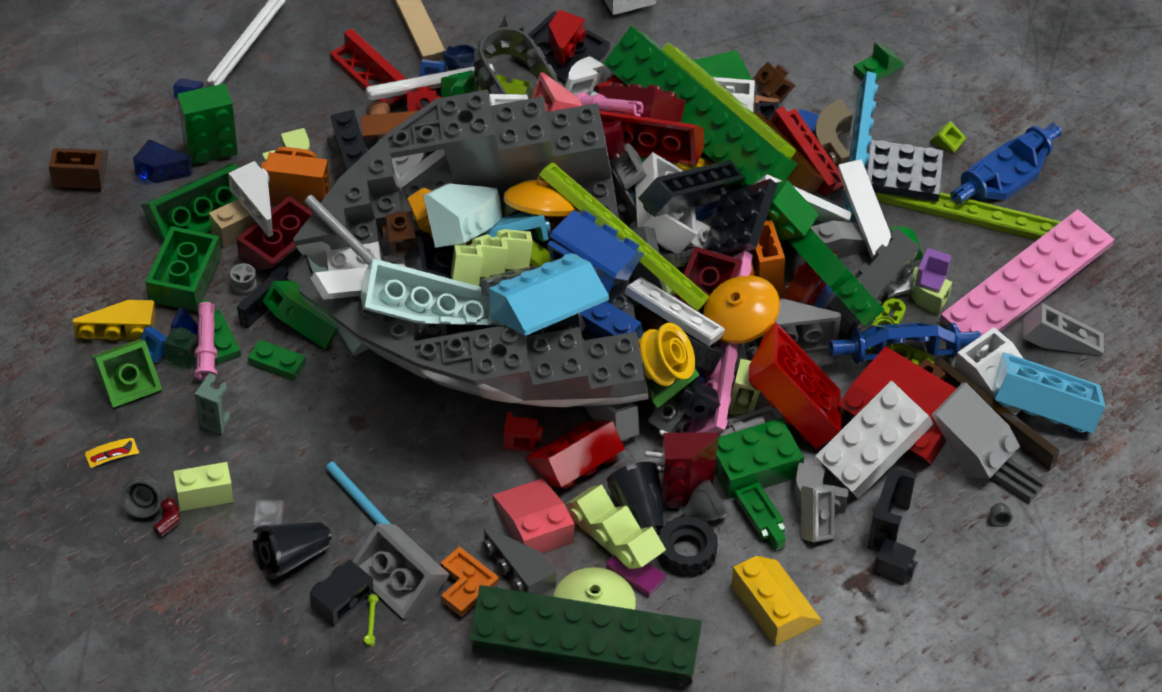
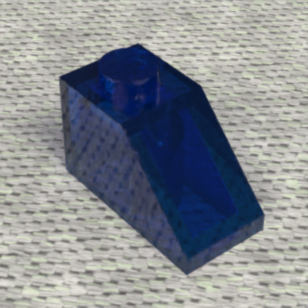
M150 139L133 157L135 175L154 183L189 177L193 173L191 156Z

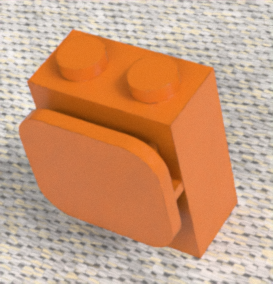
M279 147L275 150V153L269 152L266 162H262L261 169L264 168L270 178V182H268L270 204L278 205L290 196L310 209L304 203L308 196L312 195L321 203L330 191L328 159L317 158L316 154L310 150Z
M769 220L765 221L757 248L747 251L752 254V269L749 275L758 276L770 282L780 298L783 297L785 257L773 221Z

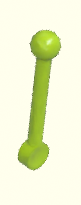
M371 594L368 597L370 604L368 632L364 637V644L368 647L375 644V637L373 636L375 604L379 600L375 594Z

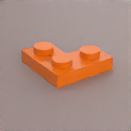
M460 546L440 563V566L456 581L455 584L441 595V602L460 617L476 605L479 585L496 587L499 584V576Z

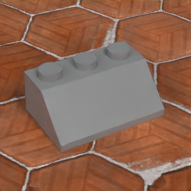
M376 524L353 560L356 565L373 578L374 592L403 619L433 599L450 575L396 524Z

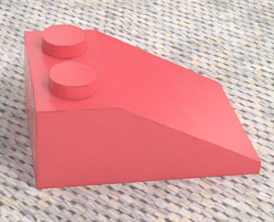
M540 72L532 98L543 96L547 112L582 106L577 96L548 75Z
M543 478L493 494V499L514 540L541 553L574 543V522L565 504Z

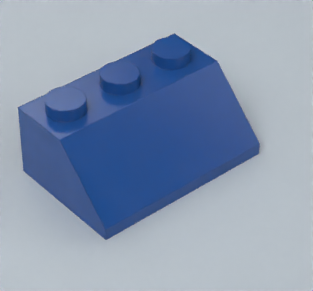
M584 209L582 212L572 211L551 232V238L614 279L628 280L644 255L643 252L638 250L639 244L627 237L625 240L621 239L616 235L618 233L616 229L606 223L603 226L596 223L597 217Z

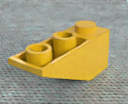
M126 300L74 318L75 338L141 339L144 328L152 326L155 329L156 311L154 301Z

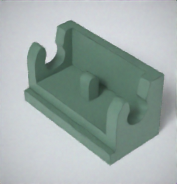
M209 373L195 392L198 423L200 427L222 435L224 427L230 420L229 411L223 416L221 400L227 386L226 382H223L220 388L215 389L216 375Z

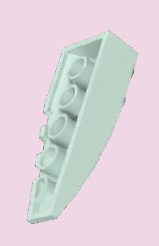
M445 184L423 195L435 248L465 243L493 227L502 218V206L497 188Z
M374 258L364 272L360 295L364 310L414 323L504 325L490 317L489 296H481L482 292L479 286Z

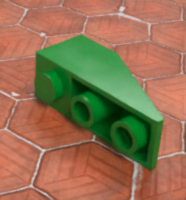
M273 281L263 299L265 305L277 318L322 348L328 349L338 331V327L306 303L299 292L301 287L296 281Z

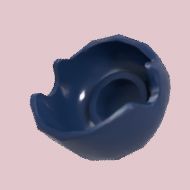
M468 44L455 47L448 46L446 53L442 51L443 59L448 69L452 71L473 67L474 50L476 48Z

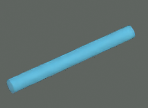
M330 462L326 466V470L376 524H391L334 462Z

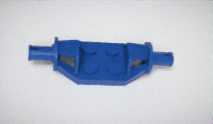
M1051 123L1044 130L1038 126H1032L1026 130L1025 134L1003 144L976 162L969 170L962 173L960 177L961 186L951 191V200L956 202V205H960L968 198L980 202L986 198L1006 200L1039 177L1046 156L1052 152L1051 142L1062 135L1060 126H1056V123Z
M921 322L873 325L864 332L859 328L853 329L851 339L830 340L829 353L830 356L852 355L854 363L860 365L863 364L864 360L875 359L884 349L887 342L904 343L906 338V340H914L915 342L925 341L927 353L930 355L948 354L950 358H956L961 348L966 347L982 335L980 331L959 332V328L954 322L948 323L946 329L938 325ZM940 340L945 342L946 348H939ZM873 347L872 353H865L866 349Z

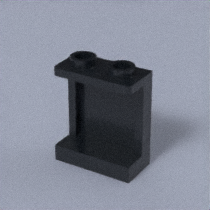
M890 467L872 518L867 545L868 549L879 552L886 538L897 542L902 516L893 514L891 511L893 507L909 510L916 480L915 474Z

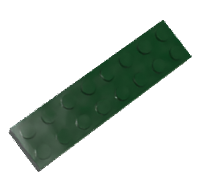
M479 585L470 642L473 647L693 682L702 620Z

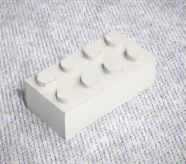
M652 152L642 163L646 176L635 183L638 228L643 226L654 228L657 243L665 250L679 253L697 236L695 207L653 217L645 211L638 197L657 177L683 171Z
M891 380L816 457L822 465L859 499L934 423L929 415Z

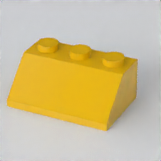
M754 556L733 566L732 588L775 646L822 623V619L778 560Z

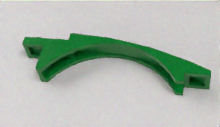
M811 228L804 237L788 239L791 245L865 327L885 310Z

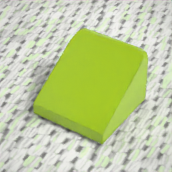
M949 121L929 141L953 154L967 138Z

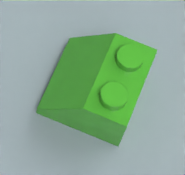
M138 339L90 356L99 382L113 408L162 390L145 340Z

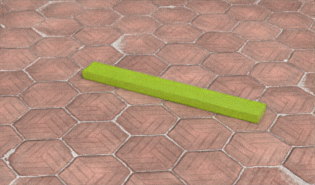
M670 43L664 46L662 50L775 149L792 158L796 152L795 148L682 50Z
M550 163L542 170L539 176L581 212L583 209L597 217L596 223L601 226L606 223L618 231L616 235L621 239L625 240L627 237L639 244L638 250L644 253L639 262L696 311L709 299L706 293L555 163Z
M940 192L938 202L882 193L875 194L878 202L1038 240L1062 222L971 199L956 205V202L951 200L950 194Z

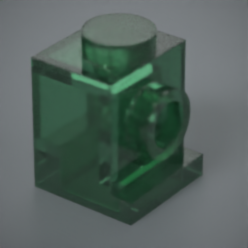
M183 327L172 328L164 342L166 361L191 369L196 360L194 351L198 347L197 335ZM178 351H183L184 357L177 355Z

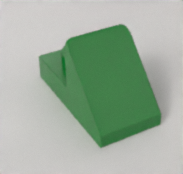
M875 42L872 56L855 64L853 72L862 80L867 71L875 73L876 82L904 67L905 63L890 49Z
M470 70L442 77V98L476 92L474 71Z

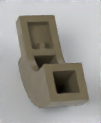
M842 99L831 103L820 113L815 130V137L836 167L839 164L848 163L850 160L849 153L838 139L840 135L850 132L853 114Z

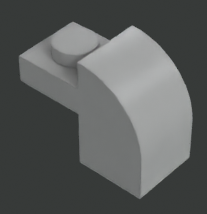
M799 463L794 499L800 509L802 486L824 485L825 467ZM835 487V512L845 513L849 489Z

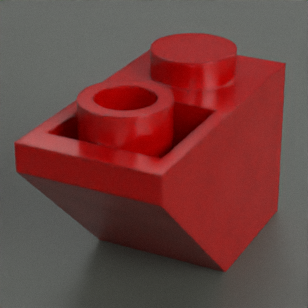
M560 9L549 23L548 41L558 64L563 65L568 57L571 58L574 55L579 42L582 43L584 41L587 31L584 29V18Z

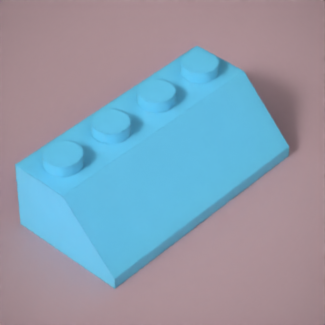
M566 254L561 259L544 263L539 268L525 271L515 278L503 280L498 285L489 288L490 317L524 336L609 300V295L591 263L576 254Z
M1005 352L1002 353L993 387L994 398L999 404L1005 407L1014 406L1020 408L1028 415L1035 416L1037 414L1046 417L1048 421L1055 424H1067L1078 432L1087 431L1094 433L1106 407L1100 385Z

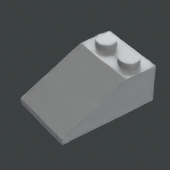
M780 299V311L776 322L805 353L829 350V341L838 340L841 314L839 312ZM762 335L761 337L757 338L758 347H759V345H760V343H761V341H762L764 335Z
M962 383L932 414L967 478L990 479L1020 447L1009 425L967 383Z

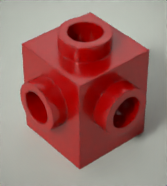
M418 87L416 92H407L408 112L419 111L424 108L420 103L427 102L429 104L435 99L441 98V96L436 97V90L431 91L430 87Z

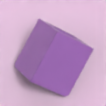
M927 248L918 268L915 286L939 293L949 272L952 255Z

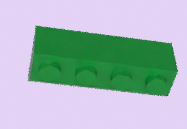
M237 163L226 165L141 204L150 227L162 242H164L171 226L202 233L211 230L209 213L238 200L230 191L228 173L239 168Z

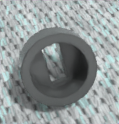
M997 503L991 507L990 519L992 524L1002 527L1012 521L1011 510L1006 504Z

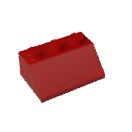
M587 420L527 455L525 458L549 486L565 489L575 484V479L581 475L587 476L597 470L596 466L616 460L618 458L617 454L625 450V447L613 421Z

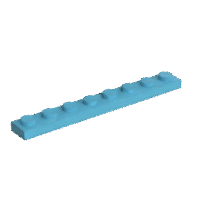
M867 71L859 86L849 162L862 159L864 167L869 159V153L866 150L869 148L872 136L868 134L874 122L871 115L874 112L876 101H873V98L878 90V84H875L876 74ZM845 191L843 209L851 212L850 221L848 222H854L856 217Z

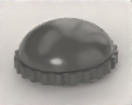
M688 245L679 253L663 250L659 254L675 268H682L687 266L694 246H699Z

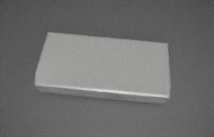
M802 486L801 538L803 540L818 542L835 539V486Z

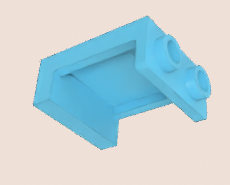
M522 212L502 217L497 224L474 238L487 234L491 238L496 237L497 231L503 229L518 231L529 229L532 238L544 242L549 240L548 233L551 230L547 218H544V215Z

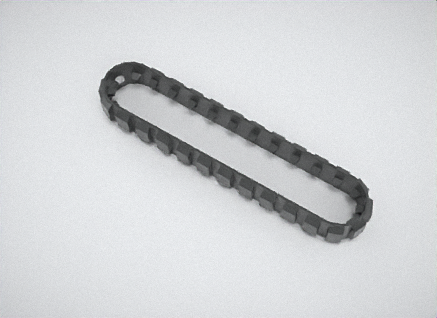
M503 27L494 29L478 41V47L474 50V75L478 77V84L482 91L488 90L489 94H507L489 64L490 58L502 54L521 58L530 67L537 80L541 72L564 87L561 82H558L557 74L552 66L547 64L546 57L540 47H537L534 40L525 32L516 28ZM609 159L617 208L630 229L638 228L636 200L632 193L624 188Z

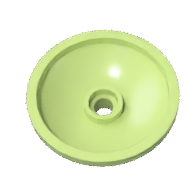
M598 567L583 568L568 574L560 581L553 596L628 609H635L636 606L635 594L630 584L619 574Z

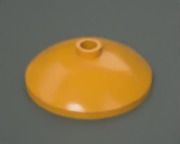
M538 177V180H527L514 185L504 193V202L510 207L523 212L544 216H568L572 211L580 212L577 207L542 177Z
M752 275L738 276L725 281L710 294L709 299L705 303L703 315L725 329L723 336L718 340L729 344L747 343L761 337L772 327L780 311V299L773 285L767 280Z

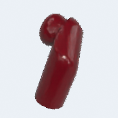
M166 498L162 501L163 519L153 526L154 532L159 537L169 532L180 521V507L173 498Z

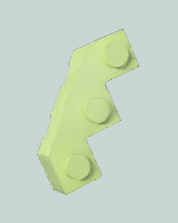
M503 229L497 231L496 237L491 238L487 234L473 238L472 244L466 245V243L455 244L451 279L479 286L480 277L483 279L488 278L491 275L505 272V269L512 271L529 267L533 243L531 232Z
M602 484L588 488L566 503L572 520L629 569L643 567L666 550L653 527L640 529L627 505L615 508Z

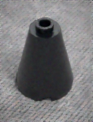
M650 461L635 463L636 468L627 470V467L624 466L614 471L607 477L608 489L619 506H628L640 529L653 527L656 534L660 535V530L664 527L660 476L656 463Z
M321 522L257 526L253 533L257 532V539L252 540V546L259 568L261 570L266 569L269 573L266 577L273 580L326 550L332 541V534L329 527Z

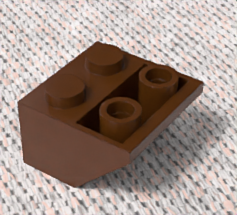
M53 148L49 163L52 187L102 189L109 151L106 149Z

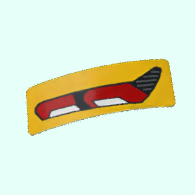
M133 438L110 442L85 452L90 468L113 459L139 454Z

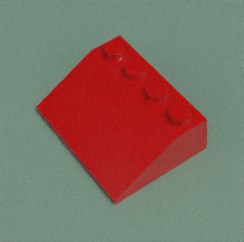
M775 321L764 335L749 365L748 380L755 390H760L765 395L769 405L773 408L776 407L782 413L784 420L799 431L802 439L807 443L810 442L817 449L841 431V408L838 406L841 401V390Z
M885 346L851 384L838 406L844 413L854 418L892 380L929 415L934 423L907 450L922 461L932 465L947 442L932 414L957 388Z

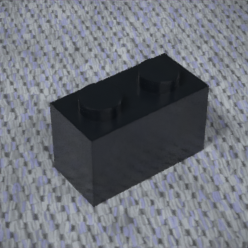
M349 559L343 565L337 566L323 582H318L313 586L310 591L311 608L335 627L365 602L369 595L374 594L373 578Z

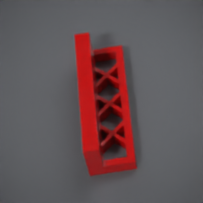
M352 28L344 32L345 44L330 52V58L365 91L368 86H373L369 84V80H377L384 84L406 79ZM348 52L353 58L352 60L342 59L340 56ZM354 67H365L367 73L356 72ZM407 94L398 95L389 101L385 98L376 101L385 102L392 109L406 101Z
M784 106L776 109L771 121L825 179L817 191L826 197L843 189L844 186L836 165L798 111L794 108L787 112Z

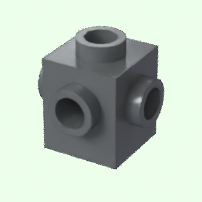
M670 398L659 408L655 405L653 414L648 422L658 431L684 433L690 427L693 417L680 411L677 400Z

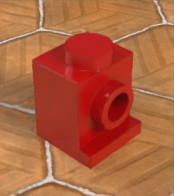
M507 412L503 435V449L534 452L536 443L542 441L543 427L538 426L537 419L512 417V412Z

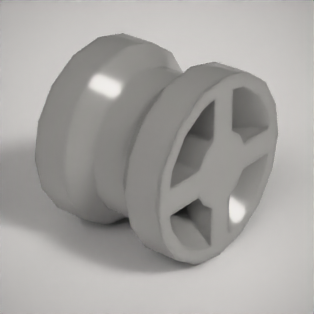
M242 263L235 265L231 269V285L234 293L245 296L251 294L257 288L256 273L253 266Z

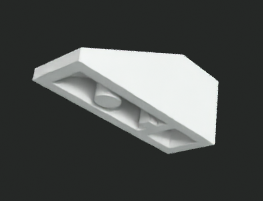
M253 161L228 173L230 191L266 235L270 237L273 235L268 188L270 178L264 168L261 169Z

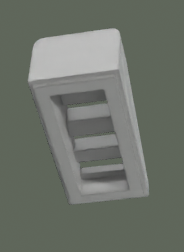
M629 143L626 144V152L621 153L622 157L610 159L626 190L646 176L637 151Z

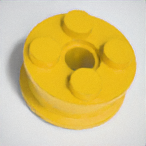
M666 323L659 330L650 329L644 332L638 343L644 365V373L647 378L653 379L661 386H669L675 382L676 378L685 380L691 377L695 368L694 351L689 338L678 325Z

